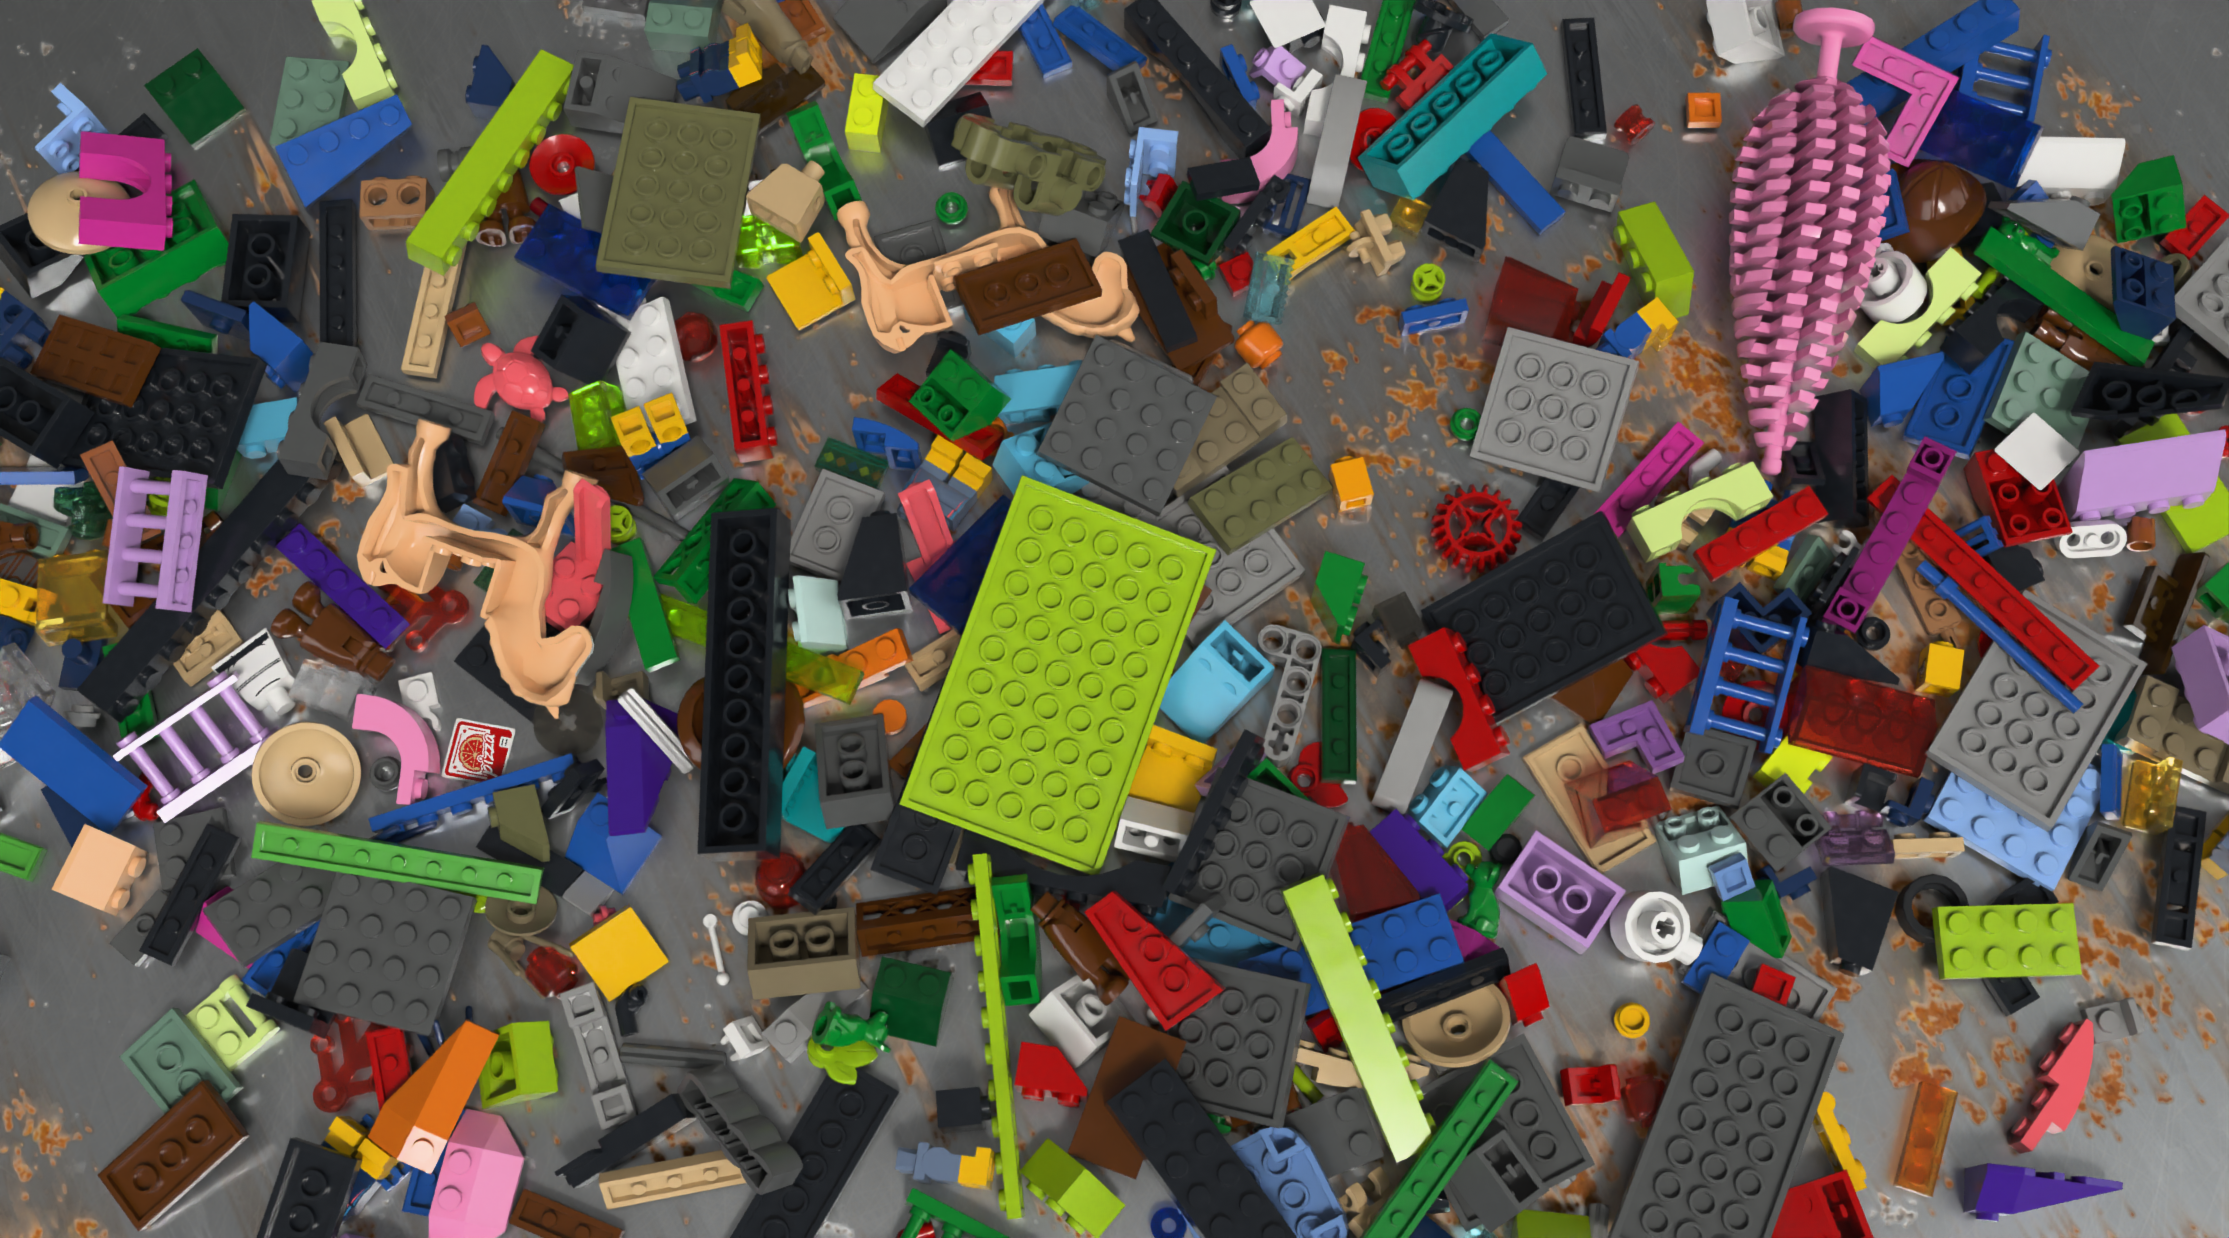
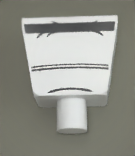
M267 628L261 630L211 667L216 674L225 671L229 675L236 670L240 676L231 686L258 711L271 705L277 715H283L295 706V702L288 694V691L296 686L299 680L280 641Z

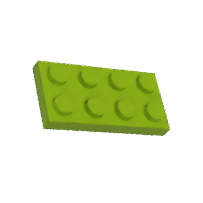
M2074 903L1932 908L1939 980L2082 975Z

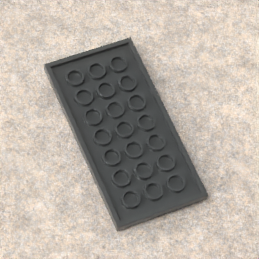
M1713 973L1707 975L1607 1238H1771L1844 1033Z

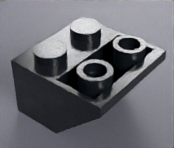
M561 294L531 352L553 369L592 387L601 389L632 332L585 297Z

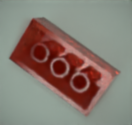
M1808 665L1790 683L1787 694L1788 744L1861 764L1867 763L1914 778H1918L1921 775L1928 756L1926 751L1932 744L1937 729L1935 699Z

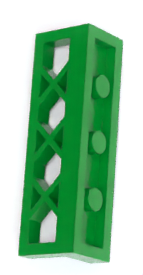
M733 478L653 578L659 584L675 587L688 603L697 604L708 590L711 513L774 508L776 503L758 481Z

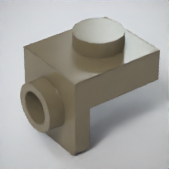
M604 671L596 672V685L593 686L595 702L606 710V701L618 700V697L630 687L635 688L644 699L649 700L648 676L643 671L611 679Z

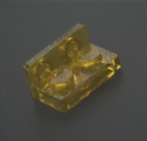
M2168 757L2156 765L2140 760L2132 763L2122 822L2123 827L2152 835H2158L2173 827L2183 760Z

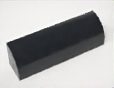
M1852 389L1815 396L1814 399H1819L1814 409L1815 444L1826 478L1825 485L1815 494L1829 513L1816 524L1831 528L1869 526V503L1867 502V497H1869L1867 399Z

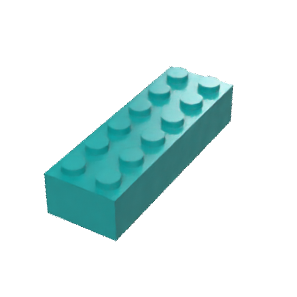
M1493 33L1489 34L1358 157L1372 186L1410 200H1414L1422 195L1434 180L1443 175L1449 166L1461 155L1468 152L1471 146L1483 134L1489 132L1504 114L1511 111L1515 104L1528 92L1532 91L1537 86V83L1547 75L1533 43Z

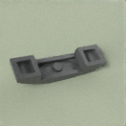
M604 549L594 582L602 584L603 588L589 627L594 642V650L581 668L575 682L576 684L589 686L596 679V672L603 671L621 639L629 615L633 593L632 556Z

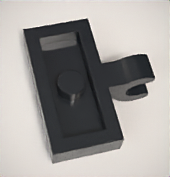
M597 758L585 763L581 761L575 762L564 771L565 778L548 792L547 796L549 798L541 807V812L547 820L572 811L585 794L601 791L607 783V778L598 779L605 768Z

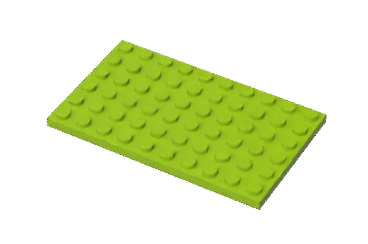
M1022 475L899 805L1089 875L1100 874L1216 549Z

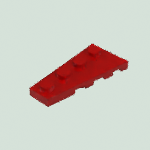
M1112 891L1084 911L1165 1031L1226 989L1117 891Z

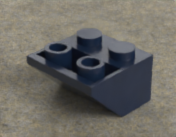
M2113 246L2111 248L2112 299L2121 331L2151 340L2176 319L2173 265L2118 246Z

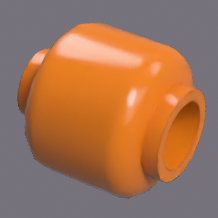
M1251 319L1236 331L1240 337L1235 341L1234 347L1251 368L1260 367L1263 370L1282 355L1280 349L1283 346V340L1268 321L1263 320L1255 324Z

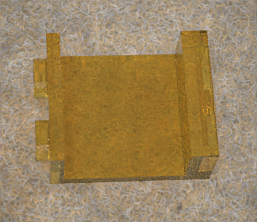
M94 549L86 553L73 555L58 554L52 558L38 559L35 631L48 647L63 645L68 639H77L85 642L118 637V624L108 613V604L102 603L108 550Z

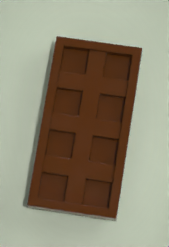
M59 314L30 373L39 379L132 408L161 348L152 342Z

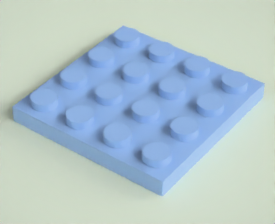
M2091 763L2089 764L2053 828L2048 832L1951 771L1948 772L1931 809L1923 821L1942 832H1949L1952 838L1963 837L1964 845L2023 879L2029 878L2035 881L2032 884L2038 887L2041 885L2053 891L2100 800L2101 769Z

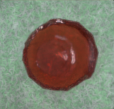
M686 312L674 322L683 360L700 362L714 353L718 346L719 333L715 323L703 313Z
M780 852V859L761 860L755 872V885L761 899L772 908L787 909L798 905L799 903L790 897L788 892L794 883L806 872L804 862L793 853Z

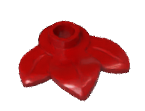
M1320 741L1311 743L1303 748L1300 752L1298 765L1289 771L1287 778L1307 798H1311L1320 806L1332 808L1345 804L1348 801V797L1340 787L1342 784L1320 783ZM1300 777H1306L1310 780V785L1302 787L1298 784L1297 780Z

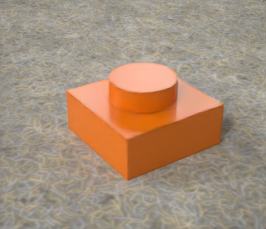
M1687 93L1685 98L1687 128H1719L1722 123L1720 93Z

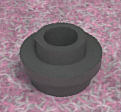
M390 756L376 760L369 773L372 784L382 791L397 789L399 786L401 762ZM388 769H393V777L389 780H384V772Z

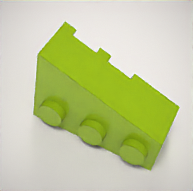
M1653 201L1619 211L1617 226L1613 228L1614 238L1617 245L1622 248L1643 305H1647L1658 297L1675 318L1689 315L1694 270L1656 202Z

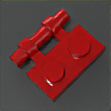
M1423 39L1418 45H1412L1405 52L1406 57L1398 64H1393L1386 71V76L1380 81L1381 87L1386 91H1389L1395 85H1398L1403 90L1395 100L1406 112L1454 68L1442 53L1433 61L1426 55L1432 47L1431 43L1426 39ZM1414 66H1418L1422 72L1413 80L1407 73Z

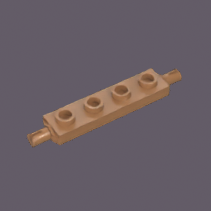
M1880 485L1873 486L1872 490L1875 491ZM1875 509L1872 515L1876 524H1878L1882 515ZM1909 541L1897 561L1896 567L1928 636L1941 635L1944 642H1949L1954 645L1953 648L1960 649L1962 646L1953 630L1962 621L1956 606L1948 599L1943 600L1934 591L1936 588L1916 570L1924 560H1927L1938 571L1939 569Z

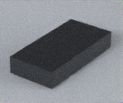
M1250 157L1190 167L1186 174L1196 201L1257 191L1260 186V181Z

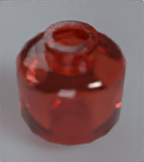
M540 946L527 957L529 964L525 970V978L543 997L550 998L555 996L559 999L560 993L573 989L577 984V963L571 957L559 953L554 947L550 946L545 949Z
M1653 1073L1625 1079L1626 1085L1620 1088V1100L1626 1120L1632 1123L1640 1122L1641 1129L1650 1127L1665 1088V1082L1662 1079L1654 1078Z

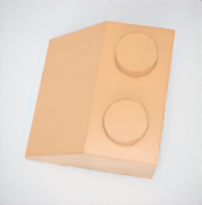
M84 824L51 890L117 916L119 910L123 909L129 901V890L135 878L139 877L145 869V858L148 852Z

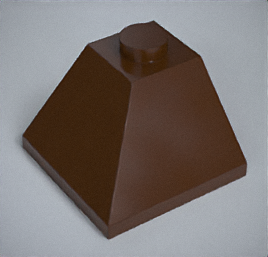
M1621 659L1549 698L1591 725L1604 718L1634 672Z

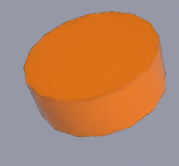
M883 700L874 708L873 715H884L886 735L898 734L906 726L908 720L906 709L897 700Z

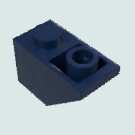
M481 45L479 56H475L473 61L474 77L472 85L467 86L465 100L475 117L492 119L515 87V83L488 45Z

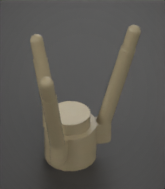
M496 929L489 937L488 948L505 963L515 976H520L541 999H545L547 994L517 961L525 952L523 940L568 957H573L574 952L536 935L512 936Z

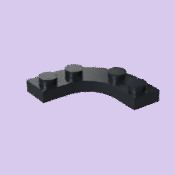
M2026 878L1997 895L1989 905L2056 904L2059 900L2053 891L2041 885L2038 887L2032 884L2035 881ZM2028 977L1982 978L2005 1016L2015 1013L2040 998Z

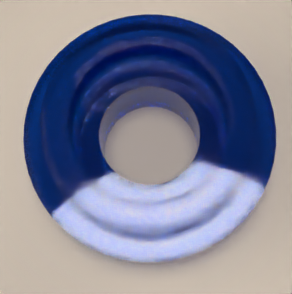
M1172 1207L1158 1210L1151 1220V1232L1154 1238H1183L1187 1230V1223L1183 1215L1179 1214L1178 1210ZM1165 1219H1172L1175 1222L1176 1229L1173 1232L1166 1233L1162 1229V1222Z

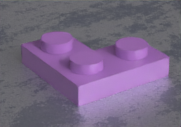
M1653 700L1589 726V732L1604 759L1636 747L1652 775L1684 762L1685 756Z

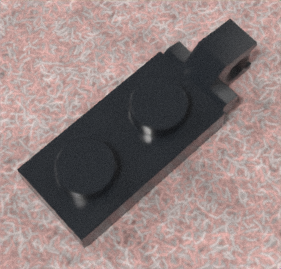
M1276 175L1272 177L1265 189L1259 192L1224 241L1225 255L1233 259L1240 253L1244 255L1249 250L1254 241V237H1252L1258 227L1264 228L1272 217L1273 211L1271 209L1276 204L1285 202L1291 190L1289 183Z

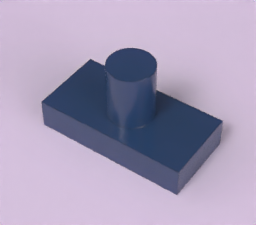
M72 621L69 638L62 645V654L65 657L58 687L63 690L77 691L78 687L104 659L102 647L107 646L111 627L101 623Z

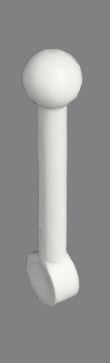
M707 914L703 918V924L709 929L718 970L716 981L719 985H726L730 981V976L724 969L715 927L718 924V920L715 915Z

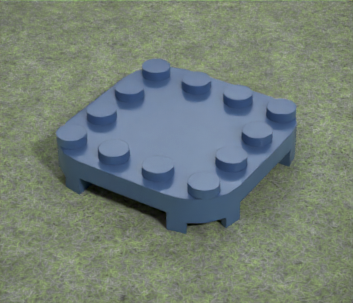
M1269 1127L1258 1130V1132L1230 1146L1297 1238H1350L1346 1213L1313 1148L1302 1134L1292 1127ZM1184 1217L1193 1237L1200 1238Z

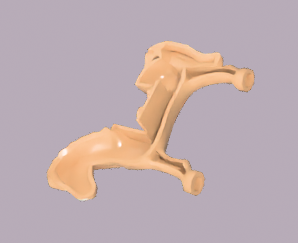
M991 187L988 192L991 204L996 208L1000 220V226L997 231L979 237L952 252L908 265L889 260L874 245L867 229L870 211L864 201L850 202L838 210L836 213L838 221L845 229L846 241L851 248L846 252L845 257L855 266L859 273L862 307L871 332L882 348L896 354L908 349L922 335L925 336L952 328L953 323L940 291L948 292L956 289L953 284L954 276L1049 247L1038 233L1026 227L1014 201V189L1005 190ZM1103 252L1095 258L1092 270L1102 288L1101 297L1041 316L1053 325L1061 327L1073 335H1082L1092 339L1096 335L1100 337H1115L1117 335L1127 342H1133L1135 336L1131 325L1138 317L1140 309L1132 291L1128 289L1127 265L1124 259L1112 252Z
M419 418L416 425L415 440L408 450V464L388 465L386 491L379 505L368 519L357 552V560L363 581L372 586L397 584L408 591L424 594L432 590L443 577L452 554L460 556V561L476 567L484 565L494 568L480 617L487 620L484 624L490 633L489 643L494 653L495 662L500 669L501 678L509 684L515 696L522 697L530 703L545 706L554 719H558L559 707L570 701L578 674L593 653L594 642L590 631L583 626H570L555 637L546 638L545 602L552 587L554 552L565 520L574 507V487L582 478L592 485H597L599 480L574 471L565 470L562 485L546 494L540 521L537 527L527 535L513 536L464 528L449 520L440 510L433 488V466L436 450L449 439L452 428Z

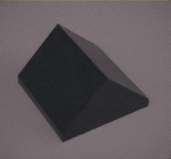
M981 92L948 101L926 124L925 130L939 169L967 160L966 157L960 154V150L951 145L954 139L955 126L963 115L971 113L992 118L989 104Z

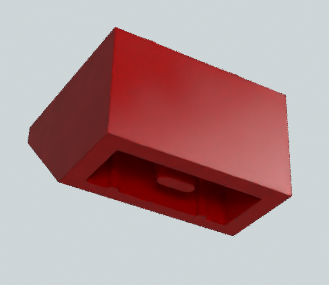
M1021 1041L1014 1086L1017 1092H1020L1021 1096H1023L1022 1099L1044 1102V1097L1057 1098L1058 1105L1079 1108L1080 1102L1087 1103L1089 1097L1088 1089L1058 1047Z

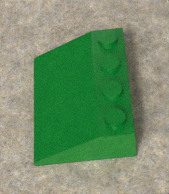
M195 179L171 191V194H166V196H172V214L166 217L173 218L172 238L165 237L164 251L110 247L104 251L84 256L97 292L117 318L123 314L133 315L145 305L156 299L165 298L171 291L186 283L196 281L202 274L215 267H221L226 264L229 238Z

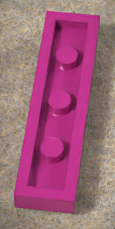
M1678 421L1595 513L1599 511L1605 513L1619 539L1627 530L1626 527L1632 518V513L1645 505H1649L1697 453L1704 442Z

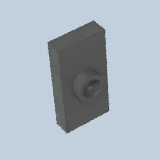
M160 889L154 893L109 943L137 967L148 957V955L139 950L168 898V895Z
M1219 894L1213 895L1204 901L1168 938L1181 949L1191 939L1196 943L1211 929L1207 923L1227 902Z

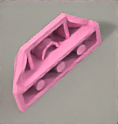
M466 1109L447 1144L429 1212V1238H497L507 1230L525 1157L507 1127L503 1116Z

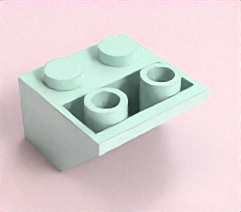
M800 575L792 576L794 588L788 589L790 607L794 610L795 618H798V621H792L795 642H798L799 651L804 650L809 660L821 659L830 654L838 656L848 651L846 623L837 596L840 587L838 580Z
M1719 805L1705 807L1699 811L1669 817L1666 820L1653 823V829L1668 874L1682 895L1715 886L1708 868L1709 866L1740 852L1748 862L1745 840Z

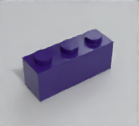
M1395 809L1365 835L1366 846L1418 901L1440 893L1446 912H1448L1469 893L1468 884L1466 883L1469 880L1468 876L1457 864L1454 863L1450 866L1443 859L1442 856L1445 853L1433 839L1430 838L1426 841L1418 832L1421 829L1420 826L1408 813L1402 816Z

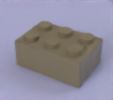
M855 907L820 910L817 915H814L812 912L748 918L747 972L753 1000L861 988L860 945L857 935Z

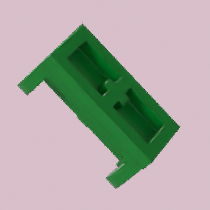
M1659 563L1646 581V592L1658 615L1686 614L1701 595L1700 585H1682L1678 581L1680 574H1692L1694 572L1692 567L1687 565L1666 566V563Z

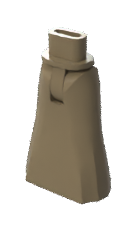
M724 0L721 11L741 25L748 23L754 35L779 62L786 64L788 67L794 66L800 74L805 73L809 69L813 56L807 50L808 43L805 40H801L802 36L782 11L776 0Z

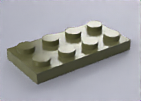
M1291 437L1193 495L1187 504L1228 556L1327 496L1333 487L1294 437Z

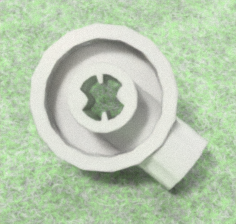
M1880 243L1879 248L1875 252L1874 258L1876 260L1871 269L1868 286L1863 290L1865 295L1860 308L1875 323L1883 320L1895 324L1914 314L1922 305L1927 294V281L1907 255L1894 251L1889 243Z
M1652 890L1632 891L1620 899L1612 912L1610 919L1611 937L1617 949L1629 958L1652 963L1667 962L1675 958L1685 965H1690L1697 959L1702 950L1703 939L1690 931L1689 915L1684 905L1671 894Z

